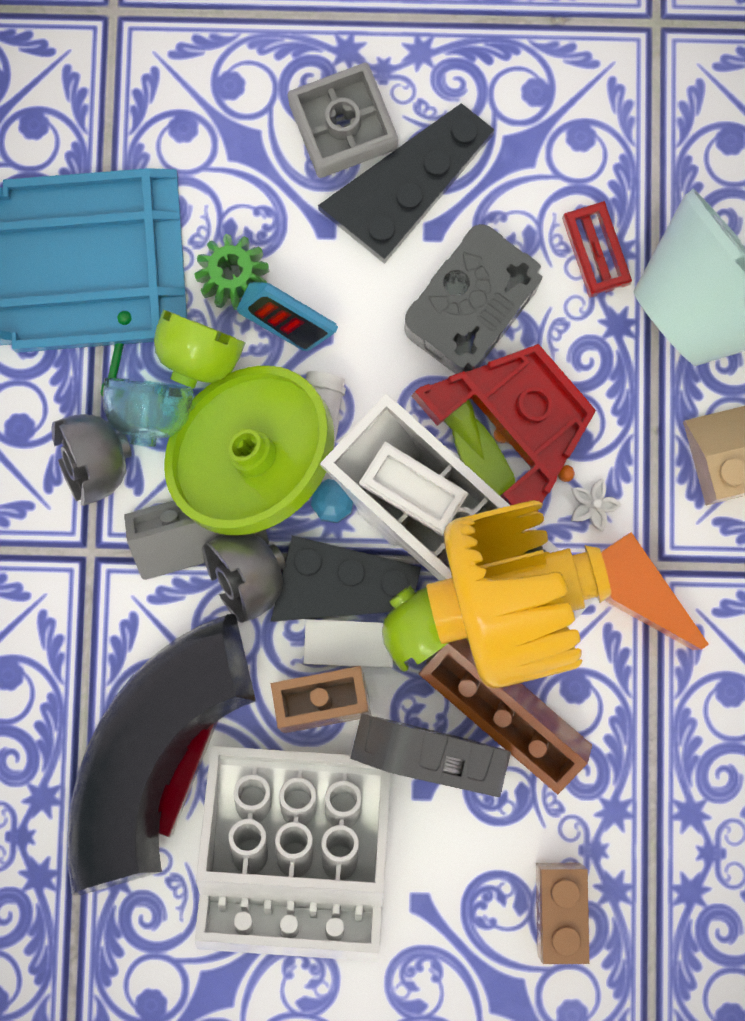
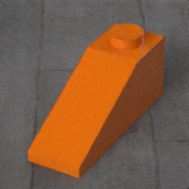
M632 532L601 551L611 588V595L605 599L606 602L691 650H702L709 645Z

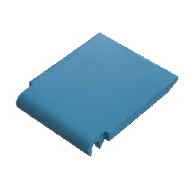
M145 168L3 180V188L0 187V346L12 345V349L16 353L110 346L118 343L154 342L156 327L163 309L188 319L177 170ZM121 311H128L131 314L132 320L129 324L122 325L118 322L117 316Z

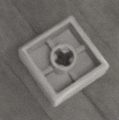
M368 63L359 64L288 92L289 106L319 178L371 160L398 148V135ZM343 114L346 120H350V125L342 127L340 124H336V116Z

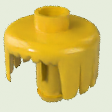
M535 500L451 521L444 531V543L452 578L426 584L441 644L468 638L478 675L481 681L491 688L507 687L571 671L581 666L583 662L580 659L582 650L574 647L581 641L579 631L576 629L570 630L567 627L575 621L573 611L584 609V600L597 597L599 603H601L611 595L608 574L600 548L584 545L585 552L572 555L570 548L552 553L543 552V550L525 553L528 550L542 546L548 541L547 532L544 530L524 531L538 526L544 521L543 514L537 511L542 508L543 504Z

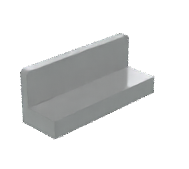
M174 500L124 514L127 543L143 580L205 563L202 550L203 545L223 535L199 526L183 513ZM266 530L253 533L269 544Z

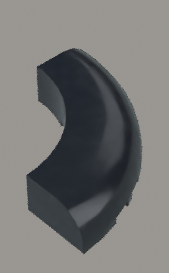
M227 614L204 623L176 638L153 655L128 680L99 721L81 762L70 805L67 841L68 870L72 895H84L162 872L159 854V829L162 812L158 811L165 785L170 784L178 765L189 750L186 747L203 729L207 730L225 715L256 701L235 614Z

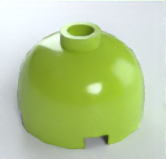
M164 309L154 336L155 353L160 363L173 371L170 379L194 389L198 381L214 383L224 379L231 373L239 361L246 342Z
M410 585L389 601L393 609L384 619L382 637L390 657L401 671L409 670L407 660L413 658L418 665L448 644H441L429 602L427 587L415 592Z

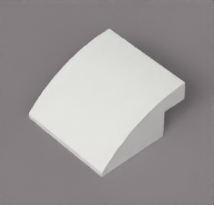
M211 746L196 872V883L200 894L194 939L196 948L198 950L379 962L391 773L350 759L351 755Z

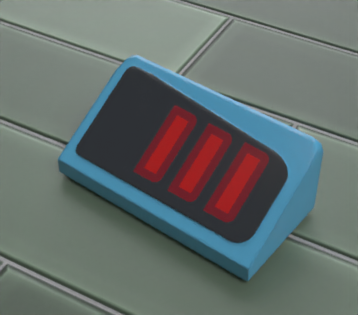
M249 283L237 307V312L302 351L313 349L336 333L338 329L337 323L270 283Z

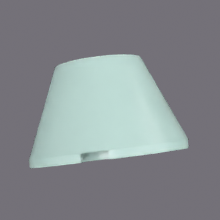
M692 189L684 195L633 292L641 307L667 340L691 364L698 366L745 351V247L717 212L696 190Z

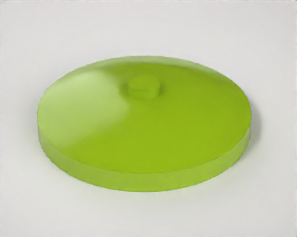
M247 367L231 372L224 379L209 384L183 410L168 439L164 459V472L172 499L183 513L199 526L219 534L247 535L266 530L281 523L298 511L310 499L326 474L320 463L334 449V425L330 410L321 395L305 378L282 367Z

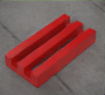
M605 201L564 213L562 220L589 298L595 297L602 292L614 291L618 287L623 288L631 285L632 279ZM597 214L618 277L611 278L590 217L591 215ZM575 220H581L602 281L600 283L596 282Z

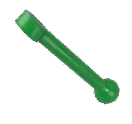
M121 311L117 319L120 324L127 325L131 322L132 316L128 311ZM122 343L115 344L108 378L101 387V396L108 399H114L118 394L119 388L115 382L124 346Z

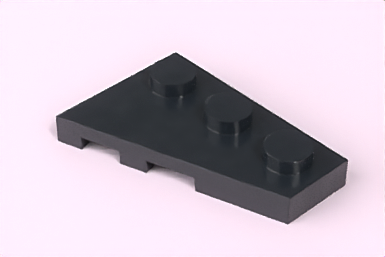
M292 535L285 562L286 567L282 573V591L275 602L270 622L390 613L393 606L389 601L395 595L410 585L416 591L421 567Z

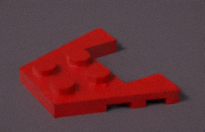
M539 344L495 359L476 369L449 376L448 379L432 385L421 386L411 395L436 426L441 424L469 399L476 403L531 468L500 495L510 506L534 500L543 503L545 497L550 493L557 481V476L566 460L571 456L596 412L595 408Z

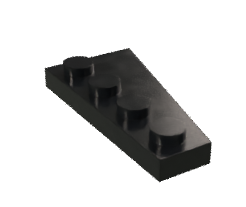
M460 103L320 203L318 210L385 264L492 138L495 129Z

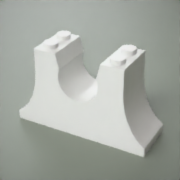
M385 393L325 457L320 465L351 498L357 507L358 515L385 540L394 546L399 545L439 581L452 578L444 543V534L443 536L439 535L359 485L360 480L384 442L389 443L469 493L453 520L510 505L392 397ZM532 527V528L527 529V530H524V531L537 530V529H536L535 527ZM548 540L542 546L528 550L525 553L540 550L552 553L560 550ZM595 598L584 600L585 608L573 611L575 620Z

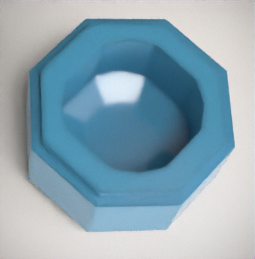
M327 479L314 492L311 507L321 521L339 523L351 515L353 501L335 480Z

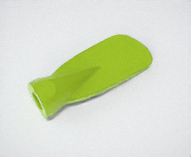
M468 400L445 419L444 423L452 430L454 444L460 460L500 496L515 483V477L493 437L485 426L475 418L473 405Z

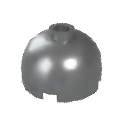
M80 414L52 422L54 446L63 444V447H61L62 458L58 459V462L75 500H81V505L85 506L111 495L121 485L125 476V459L131 457V448L126 435L123 432L116 434L111 424L99 416Z
M252 533L247 535L223 534L203 545V558L211 581L218 578L225 592L218 595L229 612L235 614L240 623L253 620L272 608L281 594L283 587L281 570L286 567L284 557L275 544L268 546L260 536Z

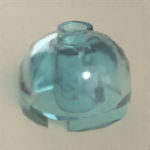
M109 377L104 379L103 410L108 422L116 431L130 435L129 444L156 447L157 439L174 436L182 430L188 421L194 388L145 380L144 382H130V379Z

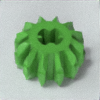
M225 234L223 236V247L219 248L214 241H209L207 246L212 255L199 254L197 256V262L203 269L198 270L194 275L197 282L205 283L200 290L204 298L215 295L214 303L218 308H222L228 298H230L233 309L237 310L240 298L243 297L249 283H267L260 276L269 273L270 270L267 262L260 261L263 251L259 246L249 250L250 242L245 236L239 239L237 245L234 246L231 235ZM232 265L238 266L241 273L240 276L236 277L235 274H232L233 279H226L224 270L228 267L232 271Z

